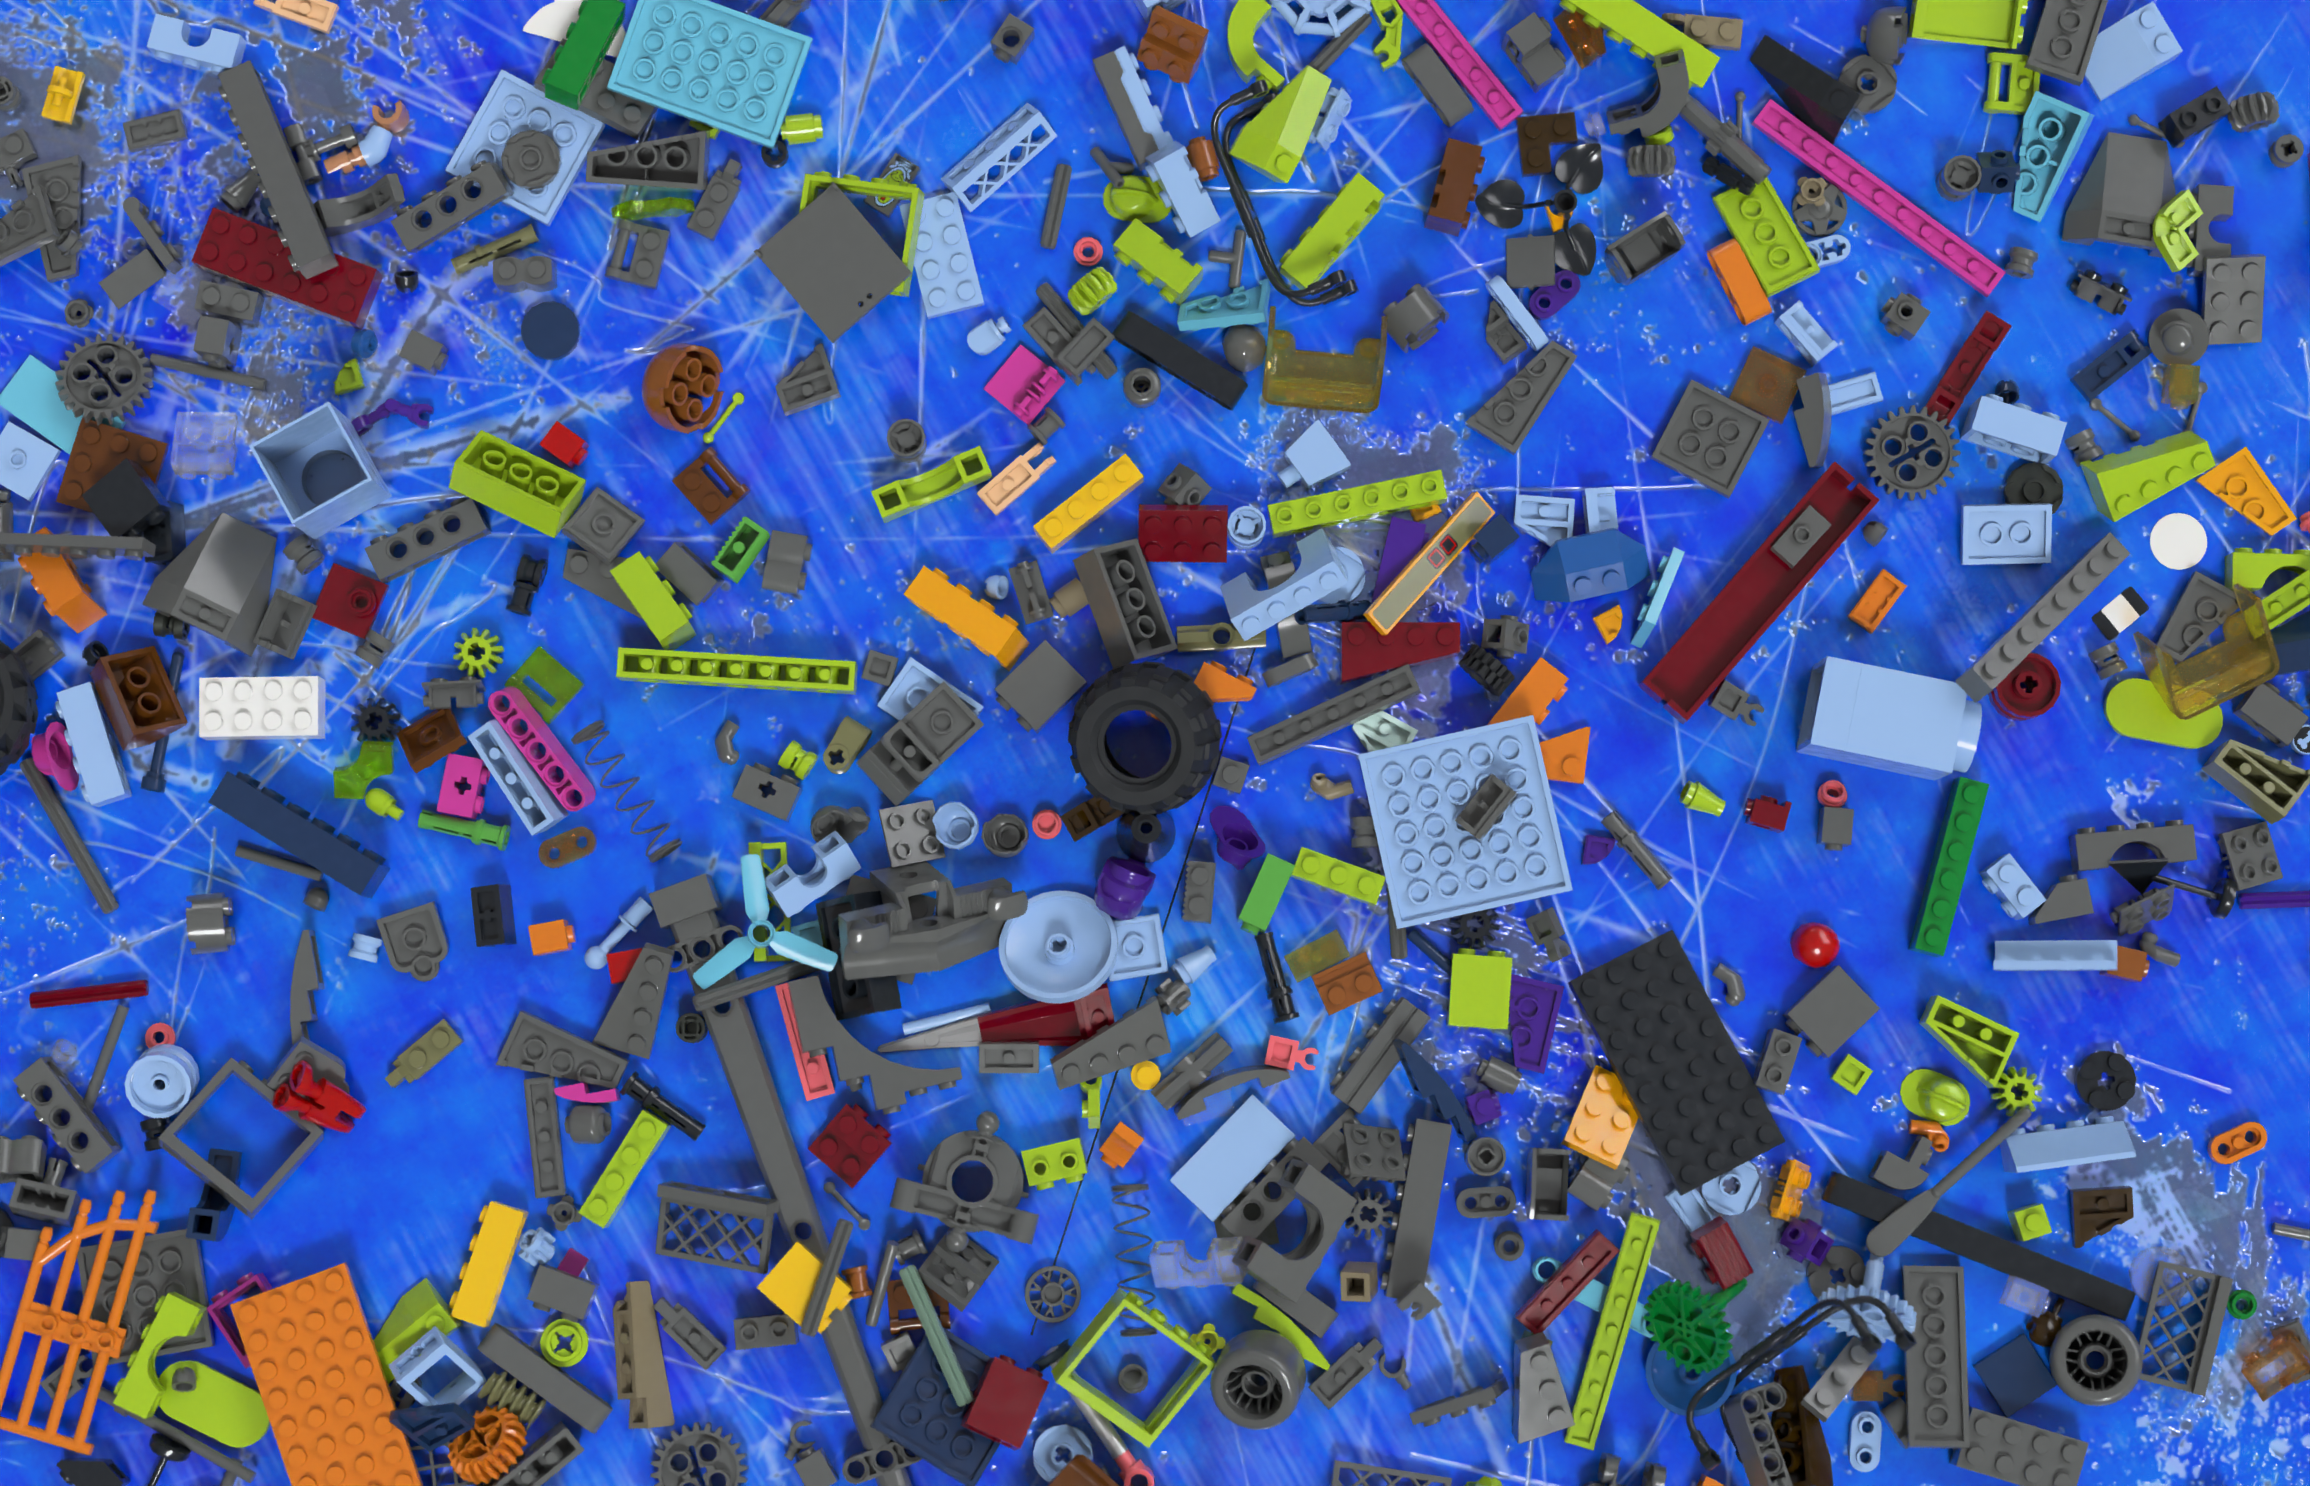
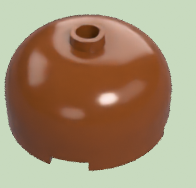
M678 343L663 348L650 360L643 375L642 399L648 414L657 424L672 431L689 434V432L697 429L703 430L712 422L717 414L724 391H717L720 383L719 373L723 372V369L715 353L703 346ZM692 394L707 398L713 395V400L709 408L703 412L702 402L699 399L688 397V395Z

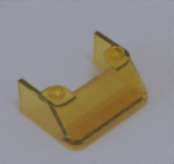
M1270 306L1262 396L1266 402L1279 406L1356 413H1370L1377 409L1380 400L1386 354L1388 316H1382L1379 339L1364 338L1359 340L1355 344L1353 355L1295 350L1296 339L1293 334L1285 330L1274 329L1276 306Z
M2238 583L2233 585L2240 611L2229 616L2224 622L2223 634L2225 641L2175 665L2173 658L2168 653L2161 651L2160 647L2139 631L2133 634L2145 673L2169 710L2180 719L2187 720L2271 680L2279 671L2280 662L2261 598Z

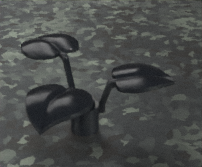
M1588 143L1578 145L1567 150L1558 158L1555 165V177L1559 181L1566 183L1565 190L1554 194L1550 200L1523 204L1525 199L1523 189L1516 182L1507 179L1498 180L1490 184L1475 198V204L1483 218L1490 224L1502 229H1510L1520 225L1523 220L1522 209L1527 210L1549 206L1550 211L1554 215L1563 216L1564 218L1562 225L1564 232H1558L1554 235L1555 264L1563 270H1569L1581 276H1588L1592 271L1596 259L1595 237L1586 225L1578 223L1569 229L1568 223L1569 219H1571L1570 212L1577 206V197L1573 191L1578 194L1593 192L1602 181L1603 163L1600 144Z

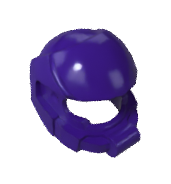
M1115 856L1109 857L1095 887L1094 898L1096 906L1099 910L1125 921L1136 917L1143 909L1142 903L1153 887L1156 874L1146 868V864L1130 857L1128 860Z

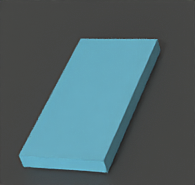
M29 355L0 394V405L70 455L83 414L76 418L73 414V409L66 410L65 401L60 400L58 395L60 391L57 390L55 382L59 381L55 372L32 355ZM118 416L114 417L113 425L109 424L107 418L102 420V424L123 429L126 425V422H122Z

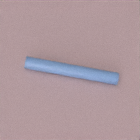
M989 1003L923 1018L903 1023V1031L905 1035L929 1030L989 1013L991 1009Z

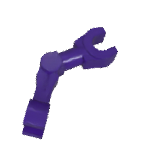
M388 399L372 413L361 415L351 421L358 435L361 436L367 433L373 427V424L379 420L387 418L391 414H399L408 417V420L418 427L428 429L430 426L429 422L421 420L420 415L424 412L434 414V409L428 404H412V406H409L397 400Z

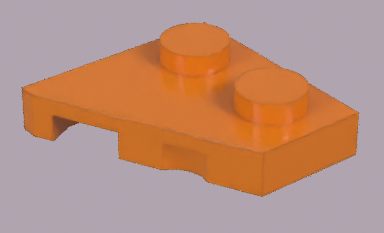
M1584 727L1540 742L1548 780L1584 784L1591 727Z

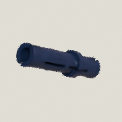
M1344 599L1332 604L1306 606L1294 613V617L1300 625L1339 621L1340 623L1351 622L1353 619H1367L1363 613L1372 604L1368 600L1352 602Z

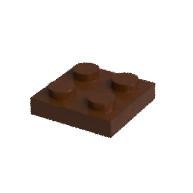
M451 708L436 709L396 733L408 762L415 773L432 766L439 759L457 751L467 743Z

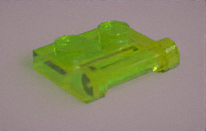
M539 646L517 672L506 681L504 686L518 688L529 703L543 715L542 719L550 724L585 685ZM529 675L557 701L553 706L548 705L522 681Z

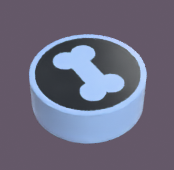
M2303 725L2290 743L2292 749L2300 755L2310 754V725Z

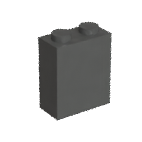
M1044 640L995 688V692L999 695L995 700L1007 712L1012 708L1019 715L1016 721L1027 732L1033 729L1038 733L1087 685V681Z
M1836 965L1796 1001L1783 1016L1787 1019L1785 1025L1796 1036L1801 1034L1808 1041L1805 1046L1814 1056L1818 1058L1821 1055L1823 1058H1829L1880 1008L1839 965Z

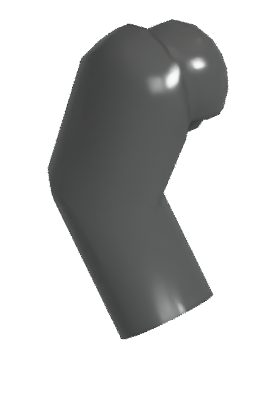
M1719 963L1712 975L1726 984L1728 993L1725 996V1001L1731 1006H1738L1740 1001H1744L1746 996L1743 980L1740 975Z

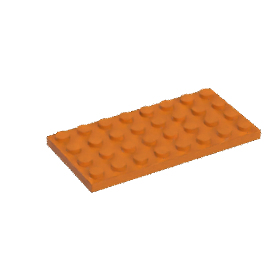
M347 1262L230 1304L292 1486H423L406 1434L389 1422L390 1413L397 1410Z

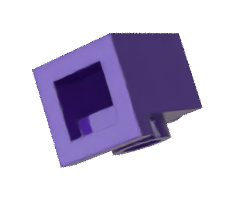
M1492 1088L1463 1097L1474 1126L1502 1116L1499 1100Z

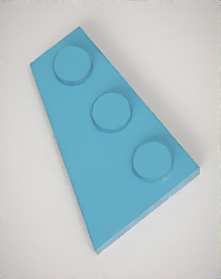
M1269 279L1259 281L1260 286L1245 290L1244 286L1234 288V293L1220 298L1217 295H1211L1181 304L1177 320L1179 331H1198L1204 328H1226L1232 325H1255L1260 322H1266L1271 290Z
M1674 547L1669 557L1663 555L1657 568V572L1661 573L1658 581L1655 579L1652 581L1647 593L1650 600L1648 604H1643L1637 617L1640 623L1631 641L1632 645L1642 648L1656 625L1684 556V551Z

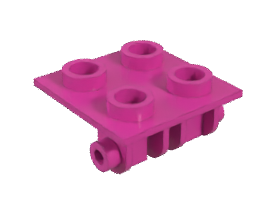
M1020 344L983 389L1029 426L1066 380L1058 375L1056 369L1052 366L1048 367Z

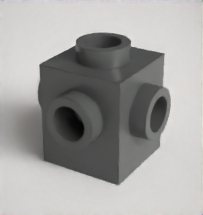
M1901 292L1896 299L1893 297L1888 299L1881 310L1885 315L1880 322L1885 325V330L1896 337L1901 335L1910 341L1931 311L1923 307L1921 300L1910 293L1905 295Z
M1179 463L1172 473L1167 476L1158 491L1166 498L1163 502L1165 505H1200L1212 488L1195 471Z
M1501 615L1500 619H1484L1481 644L1483 649L1497 652L1496 657L1513 659L1514 654L1527 653L1529 624L1518 622V617L1511 615Z

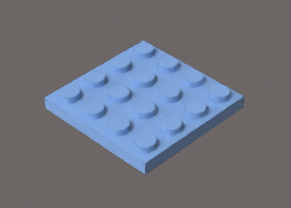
M501 69L445 171L454 177L461 175L463 178L472 172L470 170L472 166L483 160H486L487 163H497L514 192L513 195L501 202L550 226L587 160V152L592 151L605 124L579 110H574L545 98L544 92ZM528 130L539 131V133L552 138L560 151L561 157L559 173L554 180L543 188L533 190L521 188L514 184L503 170L501 159L509 139L519 132ZM478 182L472 184L473 187L481 191V186Z

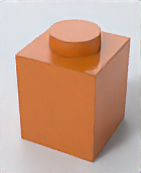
M562 919L528 926L534 956L573 950L572 943L576 942L573 925H568L567 920Z

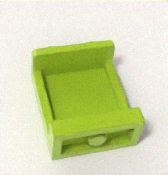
M1458 948V954H1451L1449 1008L1446 1026L1508 1029L1512 958L1505 957L1506 952L1488 951L1487 956L1476 955L1475 949Z

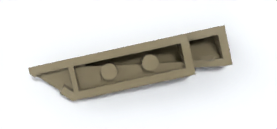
M649 1281L627 1282L625 1298L617 1301L613 1308L618 1400L630 1399L629 1429L672 1426L675 1420Z

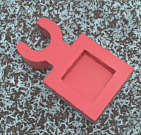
M1270 1035L1264 1064L1293 1071L1296 1062L1300 1063L1306 1070H1315L1314 1065L1306 1063L1305 1057L1309 1053L1318 1055L1319 1051L1315 1048H1306L1301 1051L1298 1050L1299 1041Z

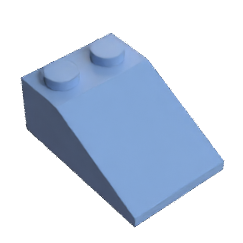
M2153 1L2097 34L2084 77L2099 102L2172 62L2183 51Z

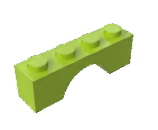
M977 446L952 457L949 461L931 471L912 478L894 481L871 491L884 523H887L993 477L981 447Z
M2235 548L2234 552L2225 556V587L2234 592H2255L2262 589L2266 579L2273 571L2289 570L2301 575L2310 569V550L2300 549L2293 550V554H2282V549H2264V553H2253L2252 548Z
M642 1110L578 1213L603 1229L608 1228L623 1205L637 1176L650 1157L656 1152L672 1125L651 1112Z
M176 1292L167 1293L166 1296L163 1295L159 1299L154 1310L157 1315L153 1324L148 1323L141 1335V1339L144 1342L140 1350H135L127 1364L130 1370L126 1378H121L115 1387L113 1394L117 1396L113 1404L144 1419L153 1417L166 1391L156 1374L155 1362L157 1354L163 1344L175 1336L194 1335L207 1307Z

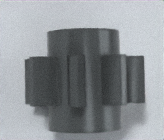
M1167 978L1155 989V992L1158 994L1156 998L1158 999L1160 1010L1167 1015L1174 1012L1178 1016L1191 1005V1002L1188 1000L1191 996V991L1180 979L1172 982L1170 978Z

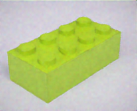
M480 430L455 461L449 488L555 538L580 506L586 480Z

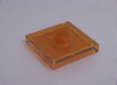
M1753 346L1729 399L1778 424H1782L1798 391L1796 379L1804 377L1807 370Z

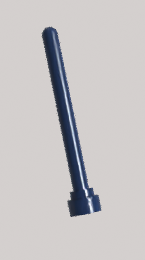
M175 652L172 655L168 675L176 696L184 661V655L181 652ZM169 735L155 742L150 771H147L146 776L142 777L141 789L165 792L167 781L164 780L165 774H162Z

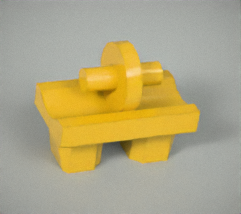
M55 66L50 85L47 86L46 91L48 93L41 116L72 125L85 74Z

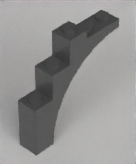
M818 975L787 983L802 1053L809 1052L810 1057L827 1054L826 1048L831 1047L838 1081H846L847 1086L864 1083L863 1077L868 1076L875 1111L883 1110L884 1115L901 1111L900 1105L907 1103L904 1092L909 1091L910 1097L928 1093L927 1087L938 1085L939 1090L957 1087L956 1081L963 1079L960 1067L939 1070L912 1068L891 1062L868 1050L854 1039L836 1019L824 997Z

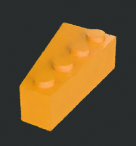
M923 566L903 595L911 603L941 624L946 623L947 627L962 639L966 640L968 638L971 640L970 643L986 656L993 655L1001 666L1010 672L1030 644L1017 629L1019 624L1006 614L1002 618L995 614L994 610L996 608L981 598L977 602L971 598L972 592L962 584L958 583L955 587L949 583L948 579L950 577L935 567L931 571Z

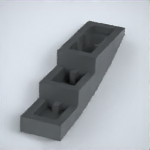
M309 929L302 931L293 969L290 995V1025L293 1045L300 1036L309 1040L307 1023L318 1021L313 991L325 989L315 931Z

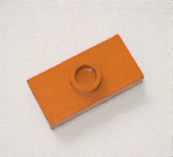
M1882 569L1847 617L1872 634L1907 586Z

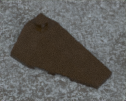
M1803 1365L1775 1370L1773 1382L1780 1384L1784 1388L1786 1403L1780 1409L1772 1411L1771 1426L1793 1486H1834L1831 1457L1819 1418L1800 1404L1810 1392Z

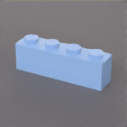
M87 682L57 692L59 701L55 702L56 709L60 718H64L67 729L64 730V735L68 745L73 746L76 757H73V764L76 772L82 775L85 785H82L81 789L86 802H90L93 806L101 807L131 797L132 793L107 712L94 683Z
M497 719L488 721L468 736V739L532 836L549 830L569 815Z

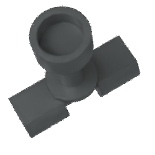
M300 123L283 129L290 148L293 152L296 151L299 162L296 164L306 186L323 180L316 163L321 160L320 154L345 144L348 149L358 145V138L351 123L339 127L340 134L317 143L314 142L313 138L307 139Z

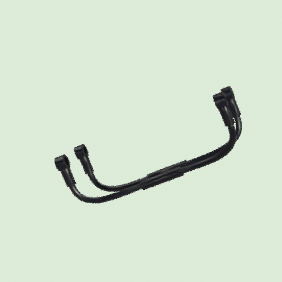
M1260 80L1251 84L1248 88L1230 95L1229 99L1217 107L1211 120L1213 145L1229 183L1230 194L1244 224L1248 238L1252 239L1261 265L1271 284L1278 292L1297 305L1305 307L1320 304L1326 305L1334 300L1358 292L1359 289L1355 280L1347 281L1344 271L1338 270L1329 274L1326 278L1308 285L1306 289L1290 290L1273 262L1265 242V234L1247 191L1243 189L1232 156L1228 154L1230 150V134L1233 127L1246 117L1249 119L1258 115L1262 108L1268 102H1271L1278 93L1264 97L1261 101L1244 108V111L1235 115L1224 129L1222 146L1220 143L1218 122L1221 114L1232 105L1237 106L1252 98L1266 95L1269 92L1265 80ZM1330 288H1334V289H1332V290H1329L1328 292H1325V293H1323V294H1320V297L1315 298V299H1302V298H1301V297H1305V296H1308V295L1314 296V295H1316V294H1318V293H1320V292H1322V291L1328 290V289H1330Z
M1856 1296L1846 1300L1829 1298L1811 1306L1788 1325L1780 1327L1741 1355L1740 1360L1716 1375L1694 1394L1687 1406L1686 1424L1691 1434L1690 1438L1700 1453L1699 1458L1702 1465L1711 1471L1721 1463V1459L1717 1452L1707 1444L1701 1431H1697L1693 1419L1695 1407L1709 1390L1744 1365L1747 1367L1737 1374L1734 1388L1759 1366L1769 1363L1805 1337L1813 1327L1842 1309L1851 1317L1850 1322L1861 1338L1863 1349L1869 1355L1875 1354L1882 1349L1883 1345L1880 1339L1868 1328L1862 1316L1858 1315L1853 1309L1852 1305L1872 1304L1885 1314L1884 1319L1893 1331L1895 1341L1901 1350L1906 1352L1916 1345L1914 1336L1905 1329L1896 1313L1892 1312L1884 1302L1875 1297ZM1828 1306H1832L1827 1310L1823 1311L1822 1313H1820L1819 1315H1817L1816 1317H1814L1813 1319H1811L1806 1324L1800 1325L1821 1309L1826 1308ZM1723 1404L1720 1407L1721 1418L1727 1429L1726 1433L1736 1449L1735 1454L1738 1460L1742 1463L1740 1454L1738 1452L1735 1440L1733 1438L1729 1423L1724 1412Z

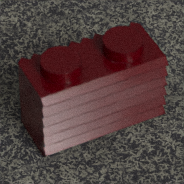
M1721 1216L1689 1233L1693 1241L1689 1246L1698 1260L1703 1258L1707 1266L1703 1269V1272L1712 1285L1716 1283L1724 1290L1754 1272L1727 1221Z

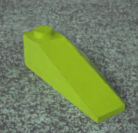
M1306 65L1282 88V91L1271 102H1268L1262 108L1258 115L1241 128L1228 154L1272 181L1288 184L1303 155L1332 80L1311 66Z

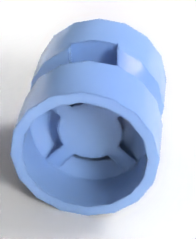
M1243 506L1232 512L1227 526V535L1230 542L1240 549L1247 550L1255 548L1261 543L1266 530L1264 515L1252 506Z

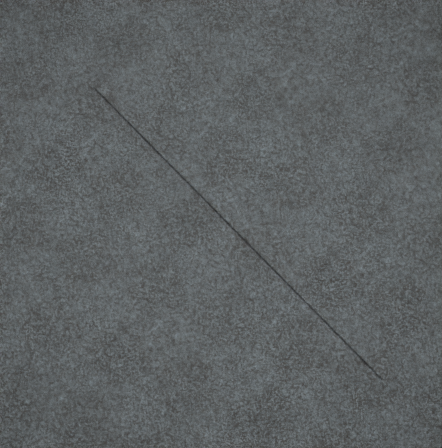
M1256 648L1253 649V653H1252V656H1251V659H1250V662H1249V665H1248V668H1247L1245 677H1247V675H1248L1249 668H1250V665H1251V662H1252V659H1253V656H1254V653H1255ZM1239 701L1236 702L1220 754H1222ZM1216 770L1213 772L1212 779H1211L1210 785H1209V787H1208V791H1207V794H1206V797H1205V801H1204V803H1203V806H1202V809H1201V812H1200V816H1199V819H1198V821H1197L1196 828H1195V831H1194V834H1193V837H1192V840H1191V843H1190V846H1189V849H1188V853H1187V855H1186V858H1185V861H1184V865H1183L1182 871H1181V873H1180V877H1179V880H1178V883H1177V887H1176V889H1175V892H1174V895H1173V898H1172V902H1171V905H1170V907H1169L1168 914H1167V917H1166V920H1165V923H1164V926H1163V929H1162V935H1163V933H1164V929H1165V926H1166V923H1167V920H1168V917H1169V914H1170V911H1171V907H1172V905H1173V902H1174V899H1175V896H1176V892H1177V889H1178L1179 884H1180V880H1181V877H1182V874H1183V871H1184V868H1185V865H1186V862H1187L1188 855H1189L1190 850H1191V847H1192V843H1193V840H1194V837H1195V834H1196V831H1197V828H1198V825H1199V821H1200V819H1201V816H1202V813H1203V810H1204L1205 803H1206L1207 798H1208V794H1209V791H1210V788H1211V785H1212V782H1213V779H1214ZM1149 976L1146 978L1137 1009L1140 1006ZM1117 1070L1115 1073L1113 1083L1109 1091V1095L1101 1116L1100 1126L1119 1070ZM1097 1129V1132H1096V1135H1095V1138H1094V1141H1093V1144H1092V1147H1091V1150H1090V1153H1089V1156H1088V1159H1087V1166H1088V1163H1089V1160H1090V1156H1091L1092 1151H1093V1148H1094V1144H1095V1141H1096V1138H1097L1099 1129ZM1083 1180L1080 1181L1053 1266L1056 1264ZM1043 1302L1040 1304L1038 1313H1040ZM1036 1317V1319H1035V1322H1034V1325H1033V1328H1032V1331H1031V1334H1030V1335H1033V1331H1034V1329H1035V1326H1036V1323H1037V1319H1038L1037 1317Z

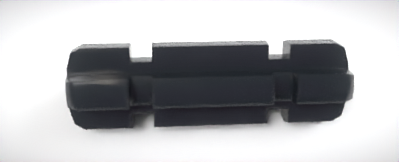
M1712 156L1705 160L1702 168L1703 172L1708 175H1716L1715 179L1733 189L1739 188L1738 191L1746 196H1749L1755 189V180L1748 176L1742 177L1743 173L1725 163L1719 164L1720 161Z

